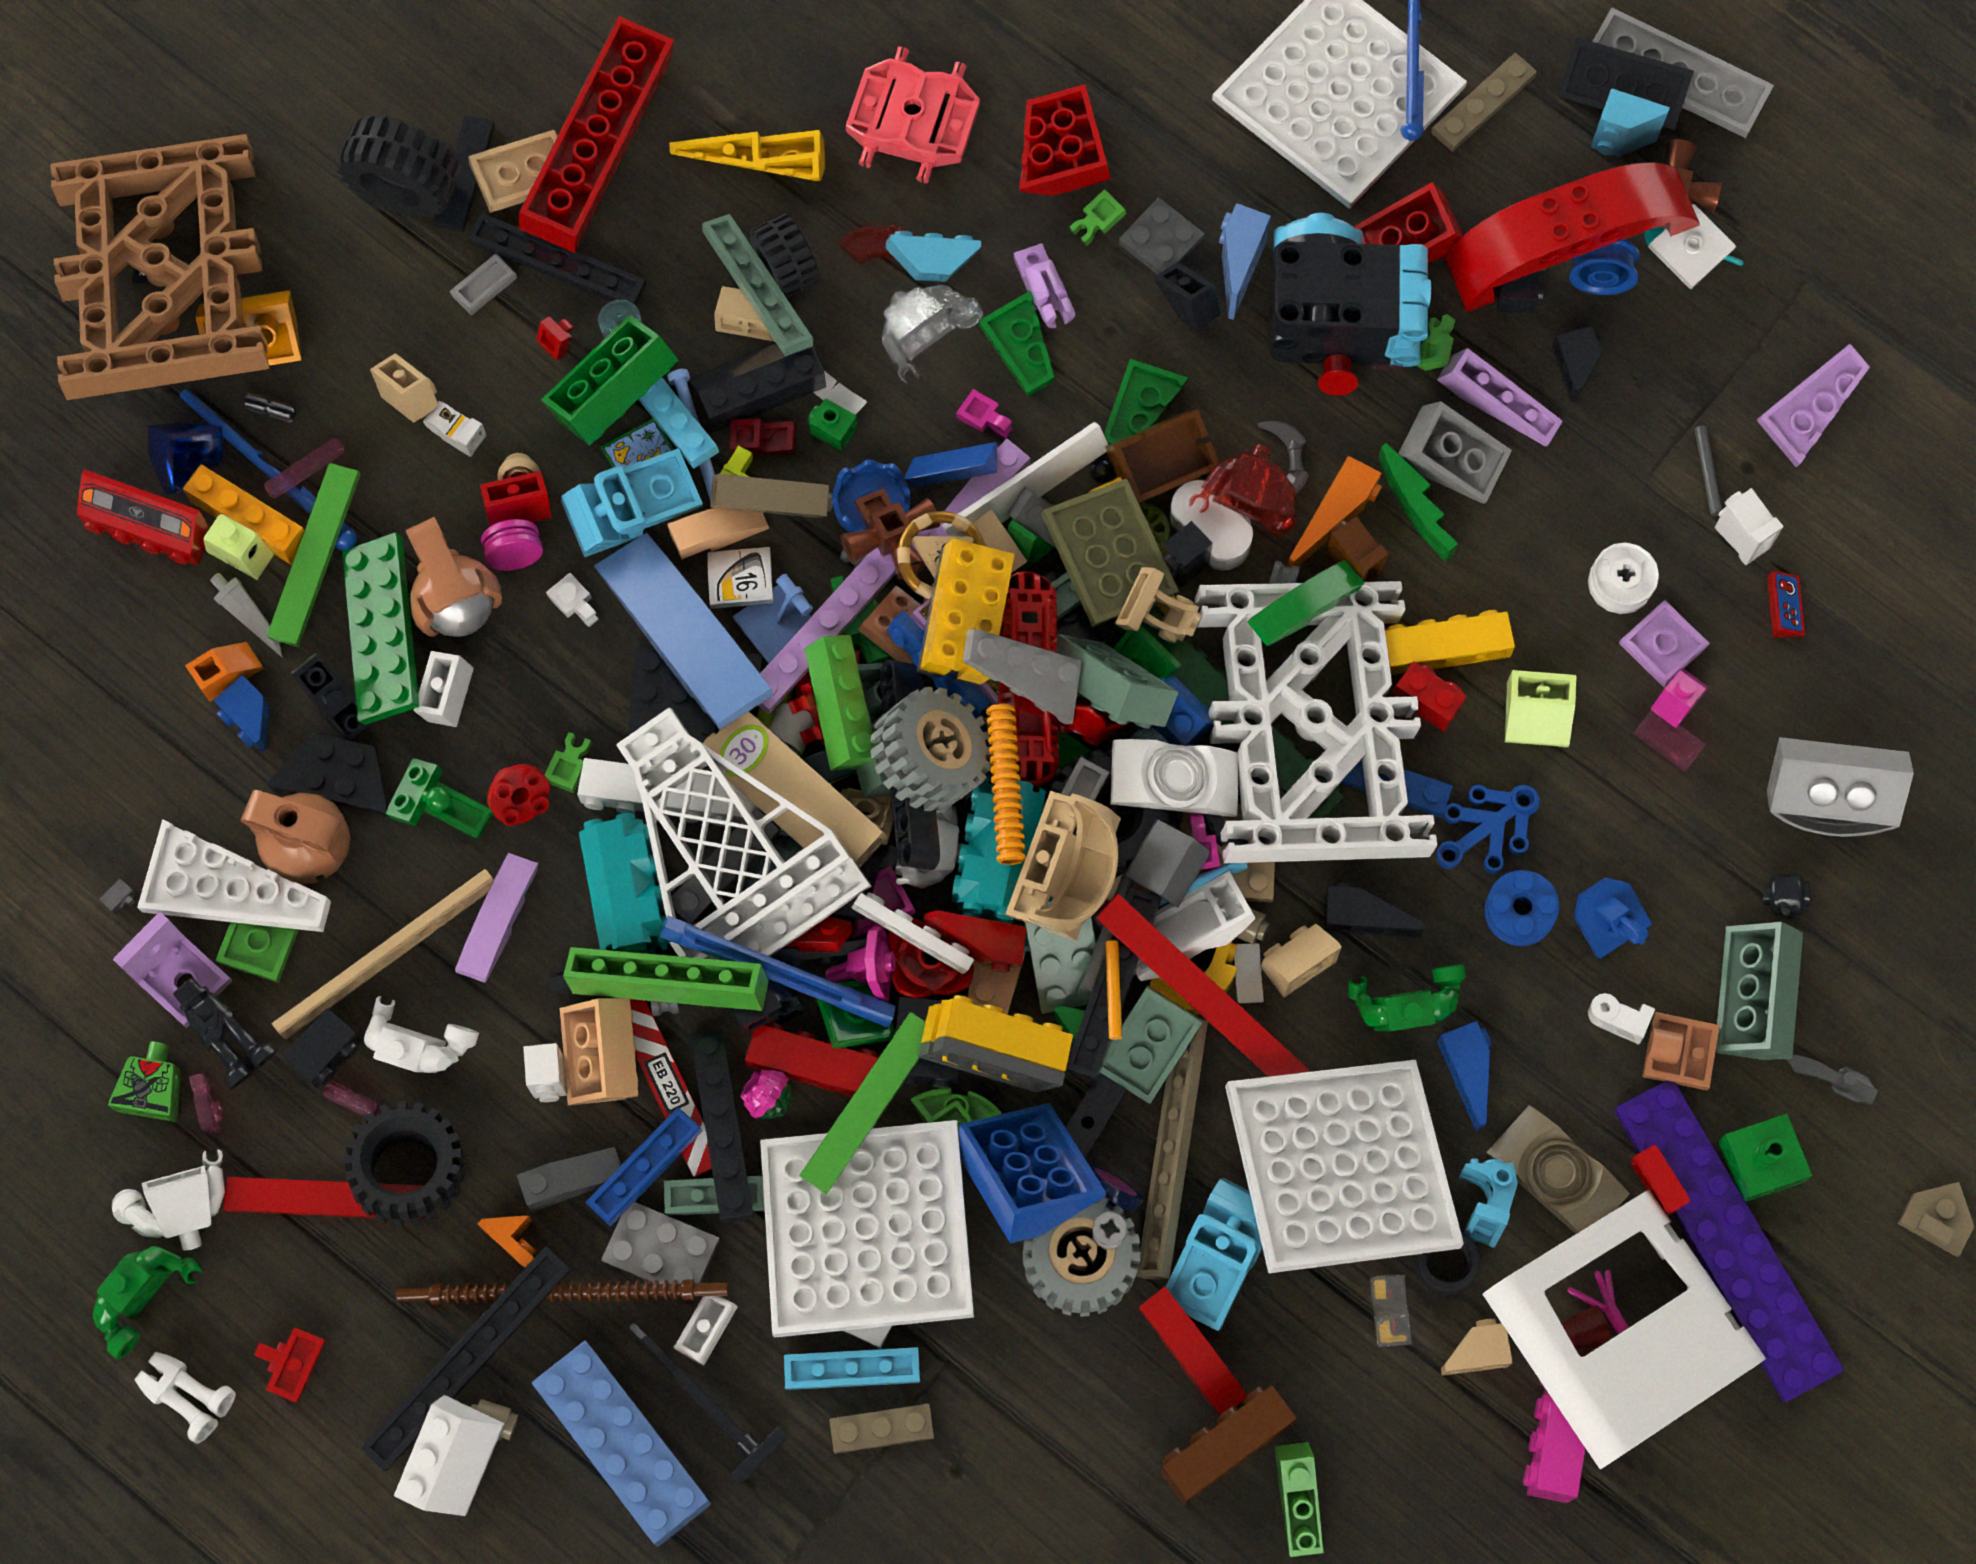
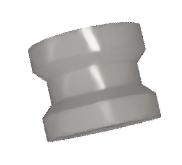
M1105 1212L1099 1215L1093 1225V1238L1095 1242L1104 1249H1114L1120 1246L1126 1237L1127 1225L1125 1220L1115 1212Z

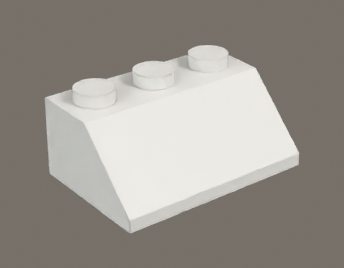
M443 1395L430 1406L394 1496L424 1511L461 1516L467 1515L504 1423Z

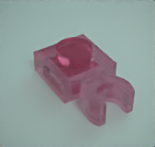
M203 1074L189 1077L195 1096L193 1099L200 1129L207 1135L220 1132L218 1121L223 1120L222 1111L218 1101L214 1102L211 1099L207 1077H204Z

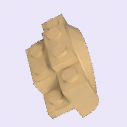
M1050 791L1006 915L1037 925L1046 932L1077 941L1082 924L1101 907L1114 883L1118 866L1116 831L1121 818L1108 807L1074 793L1069 797ZM1077 823V831L1075 836L1073 834V831Z

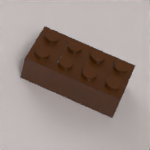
M1272 1385L1266 1390L1262 1386L1253 1390L1243 1400L1245 1405L1237 1410L1235 1406H1232L1218 1417L1216 1421L1218 1425L1210 1431L1205 1426L1191 1437L1189 1441L1191 1445L1183 1451L1178 1446L1163 1458L1162 1463L1164 1465L1160 1470V1474L1183 1506L1287 1430L1297 1418Z

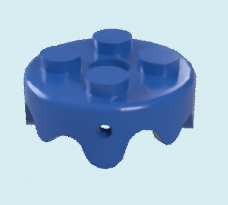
M865 460L854 468L849 469L845 467L839 472L832 494V502L835 516L839 524L847 532L867 529L855 507V500L882 488L886 491L892 504L899 502L905 513L910 510V490L903 478L902 472L895 464H882L874 460Z

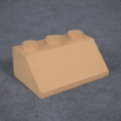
M598 998L560 1008L568 1105L617 1101L637 1097L638 1076L636 1073V1048L633 1040V1014L630 999Z

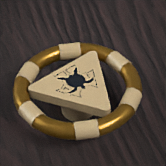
M948 511L925 513L912 520L900 537L897 548L900 572L906 583L917 594L928 600H931L933 587L920 581L911 568V542L934 579L940 550L952 538L986 546L979 530L971 521L959 514ZM933 523H948L965 532L969 537L915 535Z

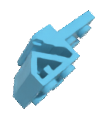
M679 448L625 468L620 465L600 472L594 477V484H579L561 497L562 505L584 557L636 539L643 535L645 528L700 509L703 505Z
M1225 1178L1219 1179L1207 1200L1203 1214H1199L1187 1237L1186 1245L1166 1285L1167 1290L1188 1316L1217 1331L1221 1330L1249 1270L1254 1267L1263 1248L1250 1191Z

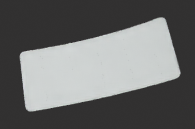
M826 372V388L813 392L822 400L827 398L855 415L867 403L866 400L840 383L834 387L837 381Z
M1258 943L1254 945L1237 944L1234 961L1235 967H1237L1235 976L1238 1003L1263 1002L1260 946Z

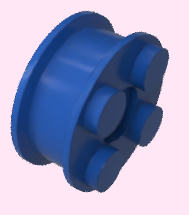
M1625 239L1571 259L1575 266L1570 270V282L1577 289L1589 294H1620L1633 288L1638 281V272L1634 266L1639 260V251L1634 244Z
M1526 870L1509 872L1500 877L1492 886L1485 902V920L1491 932L1501 941L1514 946H1529L1541 941L1552 929L1559 913V900L1554 887L1543 876ZM1517 902L1525 903L1529 907L1530 913L1527 915L1516 913L1513 904Z

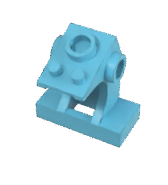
M1471 1159L1470 1163L1465 1164L1459 1179L1481 1187L1488 1200L1487 1204L1478 1202L1465 1226L1464 1234L1475 1242L1494 1248L1507 1226L1510 1217L1509 1211L1518 1184L1514 1163H1503L1499 1159H1491L1484 1163H1479L1478 1159Z

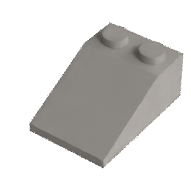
M1440 401L1421 407L1398 454L1420 475L1485 504L1512 450Z

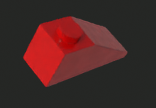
M938 910L924 914V921L952 943H957L970 952L968 955L978 963L991 965V971L1008 973L1010 968L1023 965L1026 936L1025 926Z

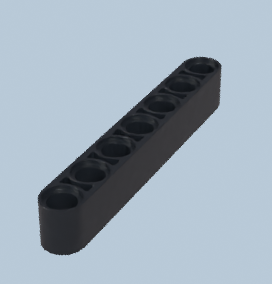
M886 660L882 664L879 680L883 714H885L913 691L918 689L920 692L923 689L922 674L917 673V666L914 663ZM892 786L890 789L898 862L900 866L906 868L934 870L940 860L936 808L933 811H924V804L917 809L909 806L910 798L907 797L900 801L895 797L898 790Z

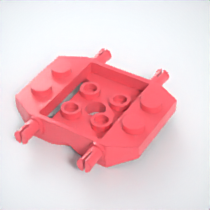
M898 47L894 59L889 58L865 68L846 123V132L864 148L858 162L862 167L866 164V168H870L874 154L878 151L921 163L916 179L921 183L922 180L924 183H928L934 167L960 163L962 161L980 107V99L963 79L967 68L964 63H961L960 66V62H955L952 74L925 72L910 63H906L910 51L905 47L904 50H902V47ZM948 93L950 97L934 144L929 143L944 97ZM889 96H890V99H889V102H888V105H887V108H886V111H885V114H884V117H883V120H882L880 129H878V128H879V125H880V122H881V119H882V116H883V113H884V110H885V107H886V104H887V101H888V98H889ZM912 104L921 108L920 112L915 115H909L904 110L908 105Z

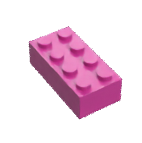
M1544 1388V1394L1542 1398L1537 1399L1534 1418L1539 1419V1424L1536 1432L1532 1431L1529 1452L1534 1453L1531 1464L1526 1465L1523 1485L1528 1486L1527 1495L1568 1503L1578 1497L1586 1448L1546 1388Z

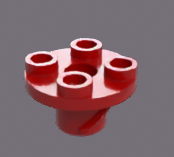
M518 764L503 768L495 775L489 788L487 797L489 809L506 826L527 822L548 809L550 785L543 772L533 765Z

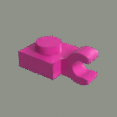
M974 389L956 412L959 420L982 433L989 426L997 435L1006 439L1013 430L1010 427L1012 421L997 413L999 404Z
M1203 814L1190 815L1189 821L1192 838L1210 851L1201 870L1220 867L1216 835L1206 836Z

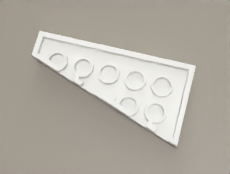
M162 819L137 908L142 913L157 914L160 911L163 915L323 932L331 901L322 894L282 878L269 869H263L248 859L214 843H208L198 838L195 834L183 831Z

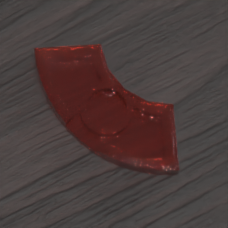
M891 225V227L866 226L845 235L839 240V245L860 265L872 258L886 257L895 259L886 249V241L891 234L894 235L897 231L909 230Z

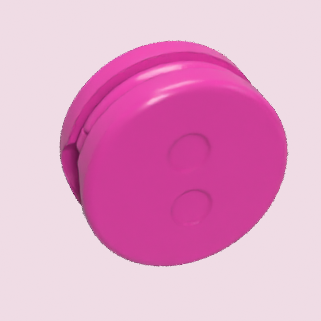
M512 519L489 527L481 537L487 565L496 570L512 571L535 563L543 553L537 526L528 520Z

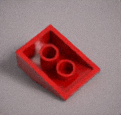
M1433 182L1353 226L1362 231L1363 244L1423 245L1428 248V263L1445 257L1453 245L1464 236L1445 193Z

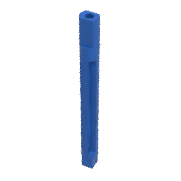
M669 915L662 926L659 936L689 949L692 948L719 960L761 964L769 980L835 1005L837 1008L882 1026L888 1027L892 1022L896 1007L892 1004L847 986H841L701 930L699 927Z

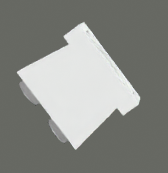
M1752 488L1743 494L1738 491L1725 501L1726 507L1719 512L1720 518L1714 527L1739 553L1738 557L1745 565H1748L1768 551L1784 527L1776 517H1772Z

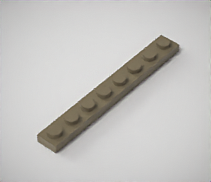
M1202 1019L1203 1023L1166 1079L1140 1248V1263L1136 1275L1144 1279H1170L1208 1021Z

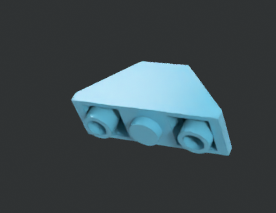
M897 231L894 235L891 234L886 241V249L915 280L946 282L976 255L981 248V241L973 240V237L968 235L955 236V239L943 238V235L938 233H927L924 237L913 236V233L909 231Z

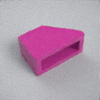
M1681 669L1665 687L1650 710L1677 728L1709 687L1685 669Z

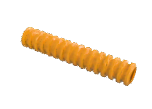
M1000 703L986 709V714L990 716L987 719V724L991 726L987 729L988 734L991 735L988 743L992 745L989 748V753L993 755L990 757V763L993 764L990 772L994 774L991 777V782L995 784L992 787V792L995 794L992 801L996 804L993 807V812L997 814L994 816V822L997 823L994 831L998 833L995 841L999 843L996 846V852L999 853L996 859L998 863L1003 865H1016L1026 859V855L1022 853L1025 850V844L1022 843L1025 836L1021 833L1024 830V825L1020 823L1023 820V815L1020 814L1023 807L1019 804L1022 796L1018 794L1021 791V786L1017 784L1020 781V775L1017 774L1020 767L1016 764L1019 761V756L1015 754L1018 752V746L1015 745L1018 738L1014 735L1017 732V727L1013 725L1016 722V717L1013 716L1016 710L1010 704Z

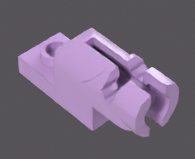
M1040 243L1015 252L1014 260L1027 292L1031 291L1034 308L1039 310L1047 327L1056 328V310L1061 314L1064 323H1069L1075 317V311L1052 260H1049L1043 244Z

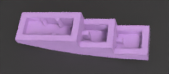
M510 853L507 854L467 938L455 968L456 973L486 983L512 934V925L525 903V894L538 871V863Z

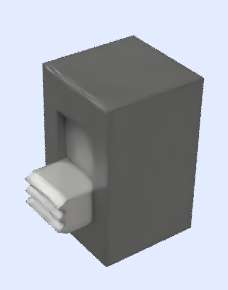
M119 879L99 900L116 915L127 903L132 906L133 902L135 903L132 898L136 893L124 881Z

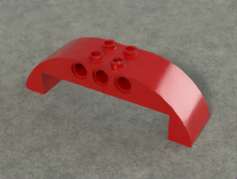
M1637 163L1619 166L1586 176L1530 197L1497 212L1462 236L1448 251L1445 260L1465 311L1469 312L1495 302L1493 288L1664 224L1671 237L1700 226V222L1677 169L1661 163Z

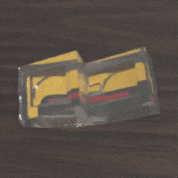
M1403 1274L1370 1276L1377 1346L1410 1345L1411 1332L1406 1301L1405 1276Z

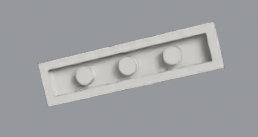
M870 892L867 895L860 893L851 908L962 974L969 970L974 961L973 958L968 956L970 952L963 946L954 942L952 945L940 940L942 935L928 926H924L923 929L912 923L913 918L899 909H896L895 912L883 906L884 900Z

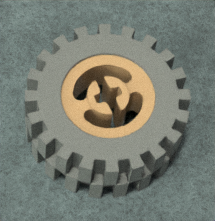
M925 687L920 692L918 689L913 691L882 715V718L874 726L877 731L871 734L870 742L877 744V746L871 749V757L879 758L880 761L875 766L878 775L885 773L888 778L883 784L887 789L894 786L898 790L895 797L900 801L907 797L910 798L909 806L917 809L924 804V811H933L937 807L939 810L953 805L978 787L986 779L987 776L985 774L992 767V764L987 760L993 755L989 753L990 747L986 746L991 735L988 732H983L981 726L985 724L983 718L980 716L975 719L971 714L975 708L970 703L965 706L960 704L962 697L956 693L947 697V689L938 688L935 692H933L932 687Z
M1105 1197L1043 1235L1024 1240L1023 1266L1025 1267V1276L1028 1283L1032 1284L1033 1292L1038 1298L1042 1297L1046 1301V1305L1053 1310L1055 1307L1062 1309V1314L1071 1316V1313L1074 1312L1080 1313V1317L1089 1316L1090 1312L1097 1311L1100 1314L1107 1311V1307L1112 1304L1114 1306L1122 1300L1125 1293L1128 1294L1137 1275L1141 1252L1139 1251V1236L1134 1231L1135 1225L1131 1218L1126 1219L1123 1215L1124 1210L1119 1205L1113 1207L1108 1204L1109 1199ZM1115 1212L1121 1215L1127 1225L1126 1237L1117 1248L1104 1249L1106 1260L1103 1266L1097 1272L1088 1276H1077L1070 1273L1068 1270L1071 1268L1085 1271L1088 1264L1082 1257L1077 1259L1074 1257L1076 1248L1071 1241L1067 1246L1066 1257L1059 1258L1057 1248L1061 1240L1075 1231H1086L1093 1234L1094 1222L1102 1213ZM1087 1236L1076 1237V1244L1081 1250L1089 1249L1087 1259L1093 1265L1096 1261L1097 1250L1102 1247L1095 1242L1094 1238Z

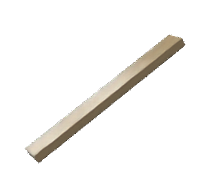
M486 869L478 873L271 1024L284 1039H288L321 1015L327 1008L332 1007L486 895L494 881L492 876Z

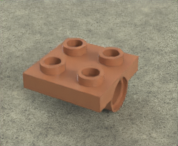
M896 585L858 630L896 661L914 663L912 657L902 647L893 642L887 629L893 619L903 610L911 616L913 611L920 607L921 604Z
M1654 1012L1642 1077L1663 1082L1671 1081L1677 1085L1707 1091L1711 1083L1720 1025Z

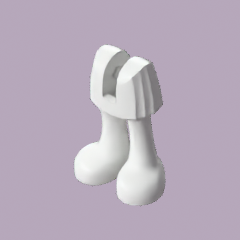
M155 1352L148 1362L160 1374L163 1373V1376L157 1381L158 1378L141 1370L135 1378L137 1385L154 1404H167L189 1422L190 1426L187 1435L191 1441L196 1444L204 1441L218 1426V1421L196 1408L182 1397L176 1389L179 1387L220 1418L224 1417L230 1410L236 1396L235 1391L229 1386L220 1387L217 1391L211 1390L186 1373L187 1366L183 1362L166 1354Z

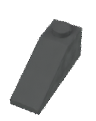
M611 1147L548 1163L517 1175L527 1207L531 1212H535L600 1188L621 1166L616 1148Z

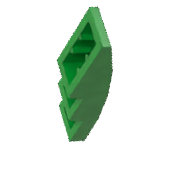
M1385 443L1381 447L1379 461L1391 490L1404 513L1422 538L1444 562L1448 561L1454 555L1458 543L1440 527L1444 513L1427 498L1431 484Z
M1343 560L1286 593L1251 617L1247 623L1265 645L1269 646L1308 626L1313 618L1334 608L1339 600L1359 591L1365 583L1346 560Z

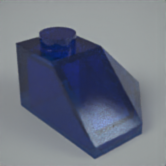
M187 423L148 426L149 458L165 494L184 493L183 487L201 464L210 469L211 466L215 467L223 458V431L221 426Z

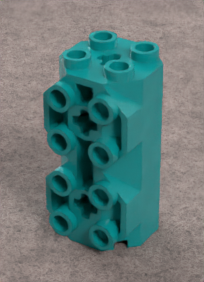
M986 778L972 792L971 811H975V813H968L965 841H968L969 845L962 844L958 872H962V876H955L952 902L957 903V909L963 911L965 916L1014 924V921L1021 920L1006 915V911L1025 861L1016 865H1003L997 862L996 857L999 853L996 852V846L999 843L995 841L998 833L994 831V827L997 825L994 822V816L997 814L993 812V807L996 804L992 801L993 796H995L992 792V787L995 784H989V778ZM1019 781L1017 784H1020L1021 791L1018 794L1022 796L1019 804L1023 807V810L1020 812L1023 815V820L1020 823L1024 825V830L1021 833L1025 836L1024 841H1022L1025 844V850L1022 853L1027 856L1043 813L1046 791L1040 788L1039 794L1033 792V784Z
M634 813L619 814L615 817L616 819L605 822L602 819H593L585 822L584 830L579 832L600 950L655 955V948L659 946L662 952L667 950V944L671 941L659 937L666 916L662 915V913H665L660 885H656V882H659L654 856L653 854L651 855L653 851L647 824H644L643 820L635 819Z

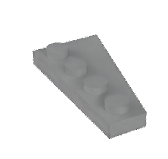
M979 629L967 630L963 655L964 663L990 679L1000 681L1010 687L1009 690L1031 700L1035 703L1034 706L1042 711H1049L1057 716V720L1065 725L1073 723L1081 660Z

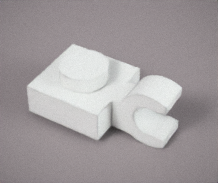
M571 573L567 574L546 592L549 599L567 618L576 613L588 627L599 620L595 615L594 609L587 603L592 599L590 593Z

